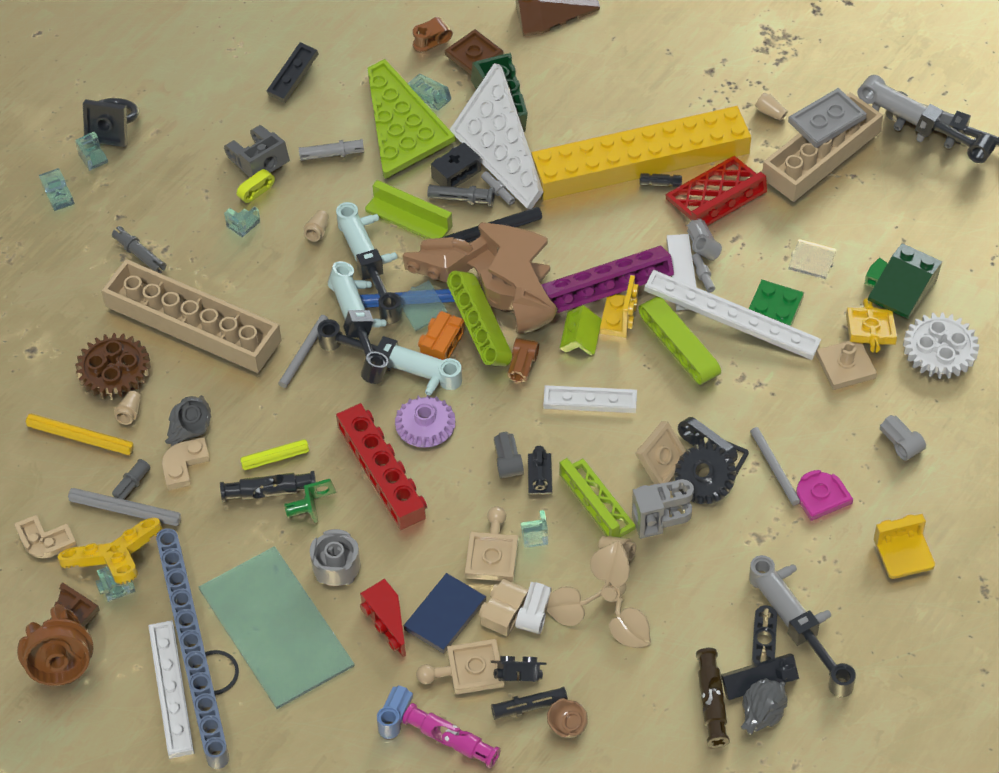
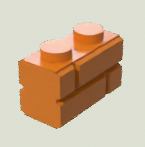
M443 311L439 312L436 318L430 320L427 334H422L419 339L418 347H420V353L441 360L449 359L465 332L464 320Z

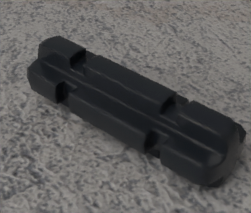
M641 173L640 184H652V186L673 185L672 187H679L682 185V176Z

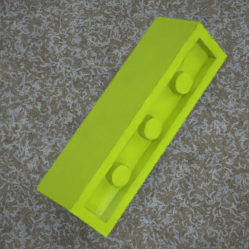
M376 180L372 185L374 197L365 207L367 213L377 214L379 218L426 239L446 236L453 227L452 212L379 180Z

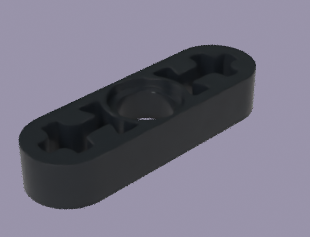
M688 417L678 424L679 435L692 446L704 444V437H706L712 445L715 444L723 448L732 457L734 462L737 460L738 454L736 449L697 419Z
M768 605L760 606L755 611L752 665L760 663L761 652H766V660L775 658L777 612ZM763 615H768L767 627H763ZM761 635H767L771 638V642L761 644L757 638Z

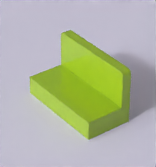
M584 305L567 312L560 349L567 353L579 347L590 356L595 354L601 318Z

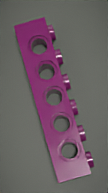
M660 245L541 285L549 299L556 305L557 314L626 291L630 275L635 276V284L642 286L647 283L653 270L668 276L674 275L671 254Z

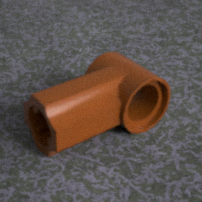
M520 338L515 339L512 361L508 370V378L513 382L521 384L527 381L532 363L536 362L538 356L539 342Z

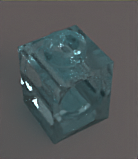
M108 567L97 570L100 579L95 581L100 595L105 593L108 602L136 592L133 580L131 582L126 581V584L124 582L117 584Z

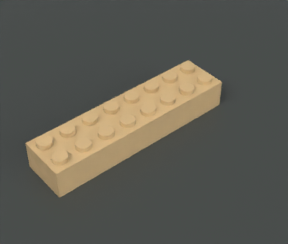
M128 259L122 263L101 290L105 307L256 373L260 372L282 341L279 324Z

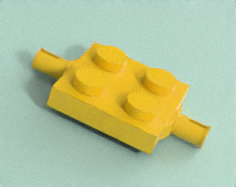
M868 298L863 300L864 307H847L846 319L850 342L859 344L870 343V350L873 353L874 349L875 353L880 351L879 344L896 345L897 334L892 311L874 308L873 302L868 301Z

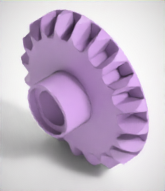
M418 395L414 400L409 398L408 403L402 404L401 409L397 410L395 418L396 431L402 440L412 446L433 447L446 441L453 433L456 422L455 413H453L451 406L446 404L445 400L441 401L437 396L431 398L427 395L421 398Z

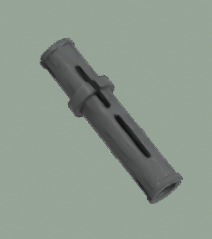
M121 226L116 227L120 233L115 229L113 230L112 237L120 242L128 253L132 252L149 268L160 274L162 272L159 268L163 271L166 269V263L143 246L136 236H131Z

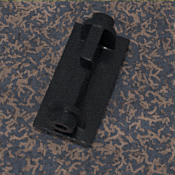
M536 446L533 452L528 454L529 494H552L551 453H547L543 446Z
M500 656V661L491 660V663H497V669H494L493 675L499 681H517V672H519V681L537 682L543 677L540 665H547V663L537 662L538 657L523 656L522 661H515V656Z

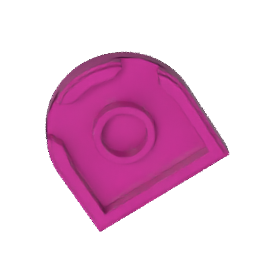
M821 470L810 471L801 477L797 485L796 494L800 499L799 504L810 521L853 504L852 496L835 474L831 475L821 472Z

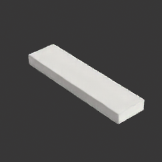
M689 234L667 235L668 253L671 254L674 275L671 277L696 287ZM675 304L676 310H689L687 308Z
M545 385L543 409L636 413L637 390Z

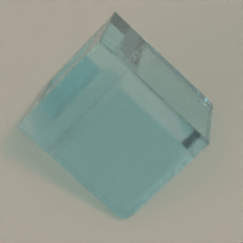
M95 132L75 140L78 154L89 171L108 162L106 155L100 148L99 139Z
M253 207L250 211L243 209L239 213L229 208L224 213L226 226L241 237H244L260 223L259 210L256 207Z
M541 510L539 511V520L520 523L524 548L548 545L547 522L545 512Z

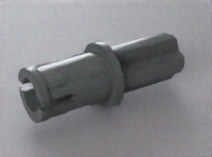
M139 459L128 473H124L122 481L112 491V495L115 498L125 499L134 487L139 486V481L150 470V465L146 461Z

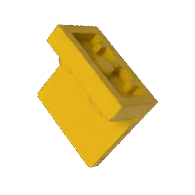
M630 275L626 296L614 294L606 298L600 334L627 338L628 329H633V313L637 310L639 287L638 284H635V276Z

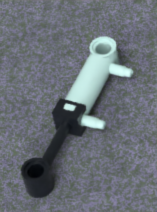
M344 202L336 209L338 228L343 232L357 262V270L362 280L371 278L380 296L378 300L380 319H385L387 324H394L402 317L401 299L398 294L387 292L380 275L383 274V264L397 259V254L394 252L380 256L378 250L374 249L364 226L378 221L379 216L377 214L360 218L357 206L351 202Z
M336 262L332 266L328 286L335 292L345 319L343 328L347 338H359L366 356L361 377L370 384H379L384 378L389 361L384 354L373 352L368 337L371 328L385 327L387 321L379 318L373 319L370 310H365L357 289L371 288L372 282L354 280V268L349 263Z
M327 319L319 323L317 331L319 344L322 349L332 351L341 344L363 350L360 340L347 338V336L343 335L340 332L339 324L335 320ZM385 336L382 337L378 346L371 344L373 352H380L388 358L389 363L386 370L390 371L393 367L430 379L425 390L427 395H432L438 383L446 390H455L462 384L461 364L455 359L441 360L398 346L397 340Z

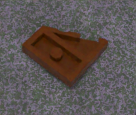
M62 582L59 588V598L54 606L60 604L66 609H70L79 619L80 625L85 627L100 611L99 606Z

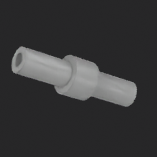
M488 171L481 175V178L490 187H494L496 196H500L508 205H512L515 202V198L506 190V186L501 181H497Z
M696 253L692 256L697 268L696 274L699 280L703 281L707 292H713L715 286L711 280V272L708 266L704 264L701 256Z

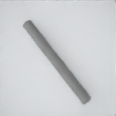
M321 315L278 382L281 387L286 388L318 337L317 327L319 323L327 320V316Z
M758 427L753 428L750 433L793 506L799 504L800 499L760 429Z

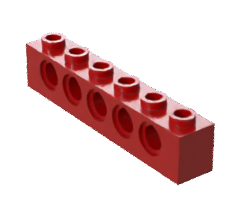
M359 403L337 413L338 429L400 531L425 520L426 501L422 495L418 496L416 493L417 489L412 478L408 479L406 477L404 465L401 461L395 459V452L391 444L385 443L384 434L379 426L376 427L374 425V418L370 410H365L363 405Z

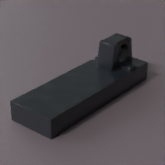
M300 42L266 90L268 95L286 103L313 61L319 55L318 51Z
M791 653L720 674L728 700L744 696L751 685L761 679L767 678L779 683L783 681L787 683L799 679L795 658Z

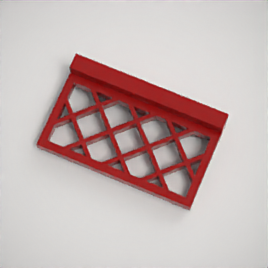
M734 155L668 192L665 196L666 200L691 221L700 218L708 226L766 193L767 178L761 171L759 173L754 172ZM733 164L738 167V170H726ZM712 176H722L721 180L709 179ZM725 176H737V179L725 180ZM740 177H750L745 181H740ZM696 185L704 186V190L692 188ZM708 186H720L719 190H707ZM723 186L732 187L727 191L723 190ZM687 195L686 199H676L675 197ZM702 196V200H690V197ZM706 196H715L711 200H705ZM689 206H699L692 211L688 209Z

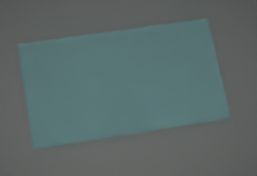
M275 546L199 586L200 592L276 709L355 666Z

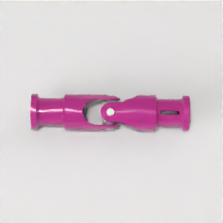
M411 703L404 713L403 724H411L420 729L422 734L446 746L453 747L454 750L464 756L482 761L489 769L495 765L499 758L501 748L497 746L494 748L482 742V738L470 732L462 731L458 726L432 712L428 714L420 710L414 703ZM441 726L448 728L443 735L440 731Z

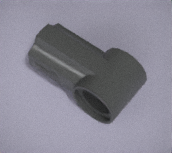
M508 432L499 433L494 437V445L498 457L497 467L500 479L524 475L521 455L517 452L514 435Z

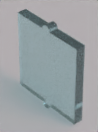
M429 280L417 287H411V290L399 296L401 307L415 331L429 325L430 320L436 318L439 312L448 313Z

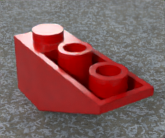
M384 578L360 593V608L366 617L370 616L374 620L373 624L380 634L384 633L391 649L394 652L398 651L402 657H405L406 651L399 597Z

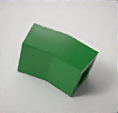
M878 258L870 266L865 276L864 284L874 287L888 263Z

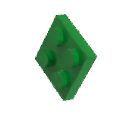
M761 279L749 309L792 326L804 298V292Z

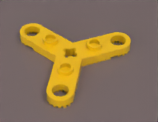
M158 518L145 519L133 528L124 531L123 535L112 543L98 545L91 543L86 546L65 549L57 557L62 568H71V566L75 567L76 565L86 567L106 564L115 583L122 584L124 582L126 584V581L131 582L138 575L131 554L149 542L152 536H157L162 530L160 520Z

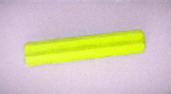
M306 439L243 456L240 458L243 470H248L309 452V446Z

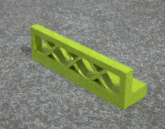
M568 458L559 462V475L606 536L621 538L636 529L634 522L583 458L573 464ZM583 468L586 472L585 479L577 471L578 469ZM590 486L597 487L600 490L599 495H596ZM603 503L611 504L613 507L612 512H609ZM616 519L624 521L627 526L620 529Z

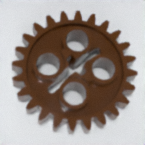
M113 333L112 338L109 339L104 334L101 341L96 337V343L88 342V350L81 349L82 355L77 356L78 363L75 366L80 385L85 387L86 392L91 390L93 396L100 393L101 399H104L107 394L110 395L111 399L114 398L115 394L123 398V392L126 391L128 393L132 387L138 390V382L145 383L144 376H149L148 369L151 368L146 347L141 346L140 340L134 342L133 336L126 340L125 334L117 338L116 334Z

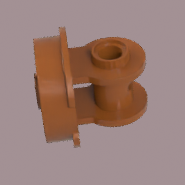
M56 604L50 610L52 619L43 622L42 626L36 622H31L26 626L27 636L19 640L17 647L19 662L28 676L40 684L49 686L64 685L78 679L87 670L93 654V640L88 630L80 625L79 619L70 609Z

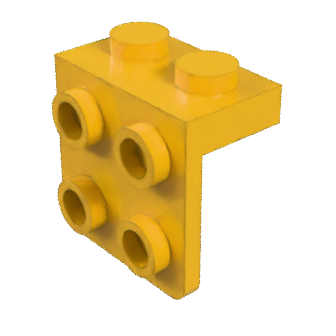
M923 513L907 515L893 521L885 520L880 524H876L873 540L889 578L896 579L934 569L935 561L923 535L926 523Z

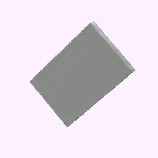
M837 88L789 116L788 122L817 148L866 119L867 113L843 91Z

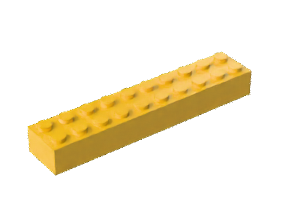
M733 106L531 152V156L543 189L541 196L544 201L640 179L641 173H648L649 175L663 174L729 159L734 155L738 157L750 154L751 135L738 106Z

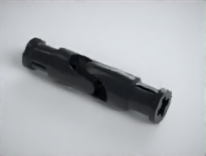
M315 471L298 475L286 473L240 479L239 482L232 483L220 482L222 502H226L227 500L238 498L249 500L297 494L298 491L305 490V485L316 482Z

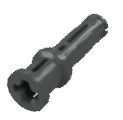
M429 184L427 196L429 199L467 201L470 205L478 203L488 204L489 207H492L495 189L494 187H490V189L476 188V186L458 188Z

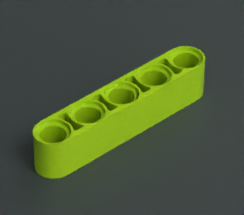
M452 271L448 275L447 284L482 361L486 365L506 367L511 362L512 353L476 276L469 272Z
M656 296L638 306L639 314L644 322L699 385L721 374V368L717 360L663 298Z

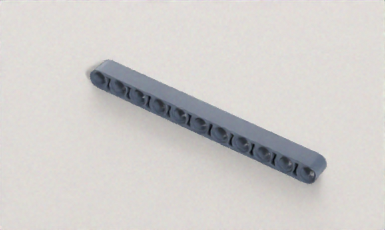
M166 528L157 534L156 541L201 741L208 765L214 769H221L228 764L229 753L179 538L175 530ZM190 644H196L193 647H188ZM195 665H201L198 668H192ZM200 686H206L204 689H197ZM206 707L211 708L208 711H202ZM210 729H216L213 733H207ZM215 751H222L218 755H211Z

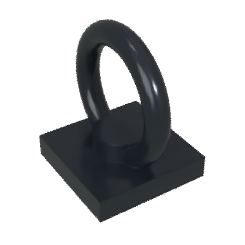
M107 98L99 101L85 99L83 102L84 141L125 147L128 144L127 124L138 118V106L129 100L121 98ZM127 109H129V110L131 111V113L128 114V115H127Z

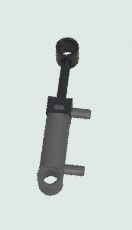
M898 91V92H900V93H902V94L908 96L906 93H904V92H902V91ZM886 110V116L896 121L893 126L894 129L900 131L906 120ZM943 111L940 122L975 138L980 134L990 135L995 140L996 145L999 146L998 136L969 127L971 115L956 111L955 114ZM947 135L944 146L952 148L954 142L961 144V142Z

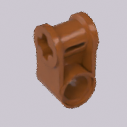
M434 17L413 28V36L415 37L413 48L418 52H426L438 45L447 43L451 39L453 32L440 17Z

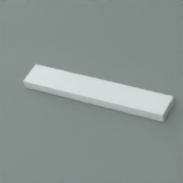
M173 620L148 625L169 759L194 754Z

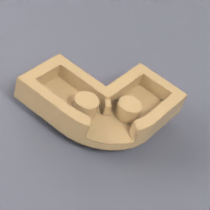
M204 437L175 444L166 451L162 459V467L168 490L190 486L187 466L210 461Z
M37 515L14 524L25 550L34 557L50 558L58 555L65 549L77 547L68 524L44 532Z

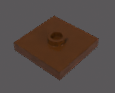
M476 29L445 50V56L470 75L473 62L504 54L501 48Z

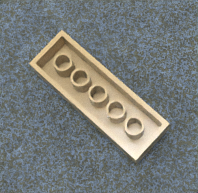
M850 92L847 96L867 113L866 119L817 148L798 133L763 161L762 173L766 175L767 183L795 202L879 134L883 114Z

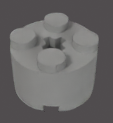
M331 529L323 532L322 536L316 537L312 541L310 557L313 573L317 581L331 586L351 584L360 570V555L356 540L344 530Z

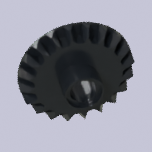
M704 443L694 445V447L686 449V452L680 456L678 463L675 464V481L684 479L692 483L694 491L691 501L697 504H712L723 499L731 491L735 483L736 468L732 457L723 448L715 444ZM702 468H709L707 476H699V471ZM679 489L682 495L686 494L683 489Z

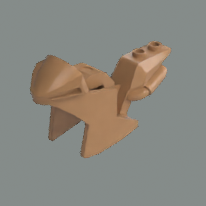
M481 222L478 225L481 235L471 243L455 239L454 237L432 238L421 242L419 252H405L403 254L405 270L443 282H447L448 275L452 271L468 272L470 269L475 268L489 305L501 311L506 310L515 314L516 333H528L537 330L551 322L556 315V305L549 299L540 284L550 272V266L532 262L548 244V238L535 232L506 225Z

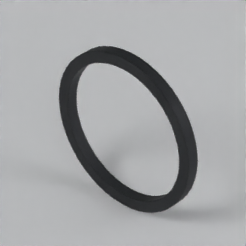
M221 650L205 652L206 656L212 654L226 656L235 666L233 680L223 689L214 691L215 695L222 694L233 687L238 679L239 668L237 661L232 655Z

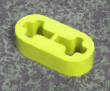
M262 169L238 187L236 195L243 202L250 203L272 187L275 177L266 169Z

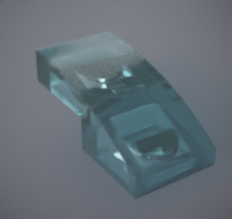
M59 168L39 175L54 211L75 204Z

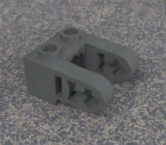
M262 125L250 130L251 137L256 143L251 147L243 148L235 140L224 145L228 158L249 177H252L262 169H266L271 173L290 161L285 141L274 132L270 133Z

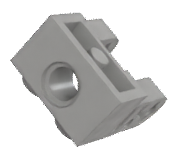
M681 479L650 486L643 485L633 489L632 518L640 539L663 534V528L683 524L691 519L692 505L690 501L693 498L694 491L691 482ZM679 489H683L686 494L682 495ZM681 508L685 513L681 514L677 509Z

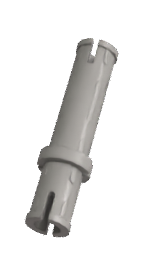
M363 139L346 142L339 140V143L299 147L300 161L339 155L345 157L347 154L364 153Z

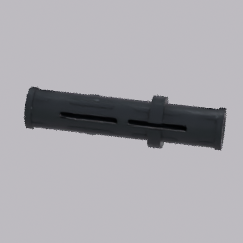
M565 687L521 698L514 696L512 700L491 704V710L494 720L515 714L518 717L522 716L523 712L551 706L559 699L564 698L568 700ZM552 697V699L532 703V701ZM524 703L527 704V705H524V706H520V707H516V708H512V709H507L508 707H512V706H516V705H520V704H524Z

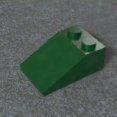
M902 243L890 258L871 291L868 301L909 319L937 282L942 261Z

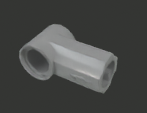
M700 218L692 220L687 225V232L693 242V251L708 260H715L721 253V244L714 240L704 220Z
M896 415L888 416L880 424L881 432L894 444L895 451L902 460L907 461L926 449V443L921 434L916 431L911 432Z

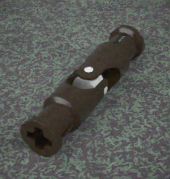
M708 647L696 652V658L699 660L700 665L698 677L703 702L704 723L708 727L709 734L707 744L709 747L719 748L728 745L730 740L728 735H726L725 728L727 717L721 672L717 667L716 661L718 652L715 648Z

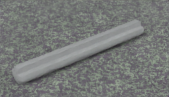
M71 488L68 494L70 502L143 519L158 518L160 523L178 526L181 521V514L179 512L77 488Z

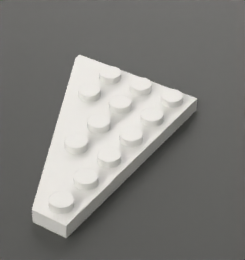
M494 63L450 128V131L461 143L465 142L481 157V163L527 209H532L543 194V189L503 69L499 64Z

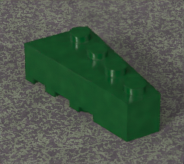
M511 52L473 62L471 82L476 89L494 63L502 67L523 132H525L528 112L523 95L520 92V84L516 77L515 66L512 63Z

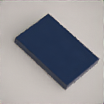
M446 573L403 625L404 630L444 654L447 651V646H451L483 603L486 602V596Z

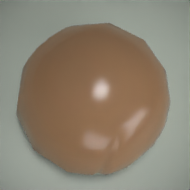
M562 698L550 706L547 712V723L558 736L576 738V736H580L585 731L588 724V716L586 710L577 701Z

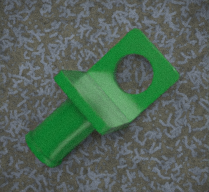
M331 479L305 485L306 496H304V499L284 504L287 517L291 518L308 512L314 523H317L318 518L314 499L336 493ZM319 487H328V489L324 491H316V489Z

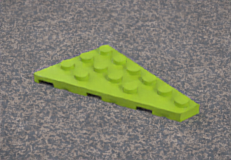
M386 59L367 68L382 172L385 179L455 142V135Z

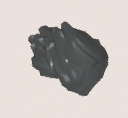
M204 396L185 397L179 404L173 407L169 416L170 423L167 433L168 438L165 440L166 444H171L172 447L182 440H189L206 432L210 423L211 409Z
M765 678L751 685L743 696L742 706L745 711V722L741 726L742 730L747 729V733L752 735L754 731L757 732L767 726L772 727L781 720L784 709L787 707V694L784 688L786 683L784 681L779 683Z

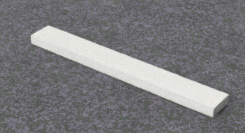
M655 270L652 271L644 288V291L810 360L813 359L821 341L818 337Z

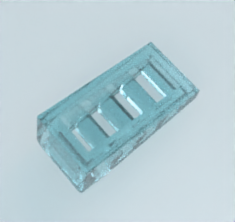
M418 74L407 83L426 104L436 110L441 109L451 100L447 86L422 74Z

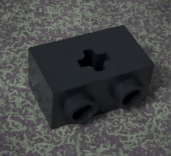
M465 142L452 148L448 153L431 163V177L440 186L457 187L481 171V157Z

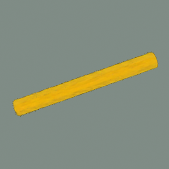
M32 413L28 414L25 421L27 427L122 454L131 455L134 450V445L131 441Z

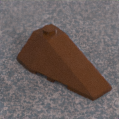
M516 0V10L523 36L546 33L555 25L559 24L562 26L567 24V20L574 17L581 18L600 10L598 0Z

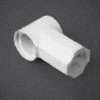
M537 582L530 583L524 606L520 608L517 615L516 628L536 634L541 633L546 617V606L552 590L551 587Z

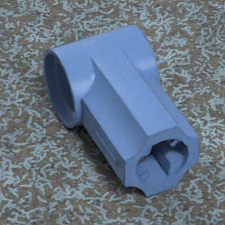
M399 685L393 687L384 707L377 713L378 732L385 739H393L400 733V725L404 713L413 699V693L406 687Z

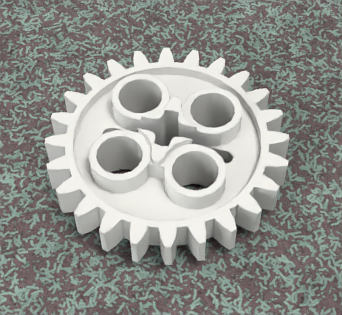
M932 313L930 319L923 315L922 321L915 319V324H910L909 330L905 333L903 343L905 347L904 354H908L907 361H914L913 368L921 366L920 373L927 370L929 371V377L937 373L939 379H941L942 374H946L949 379L951 378V373L960 376L961 370L967 372L968 366L973 367L974 360L978 356V337L974 336V329L968 330L969 323L961 324L962 318L956 321L953 320V314L949 318H945L944 313H941L940 317Z

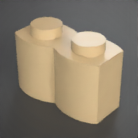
M502 579L499 585L495 584L490 593L491 599L488 603L484 602L480 608L481 625L508 636L516 624L518 612L524 606L529 589Z

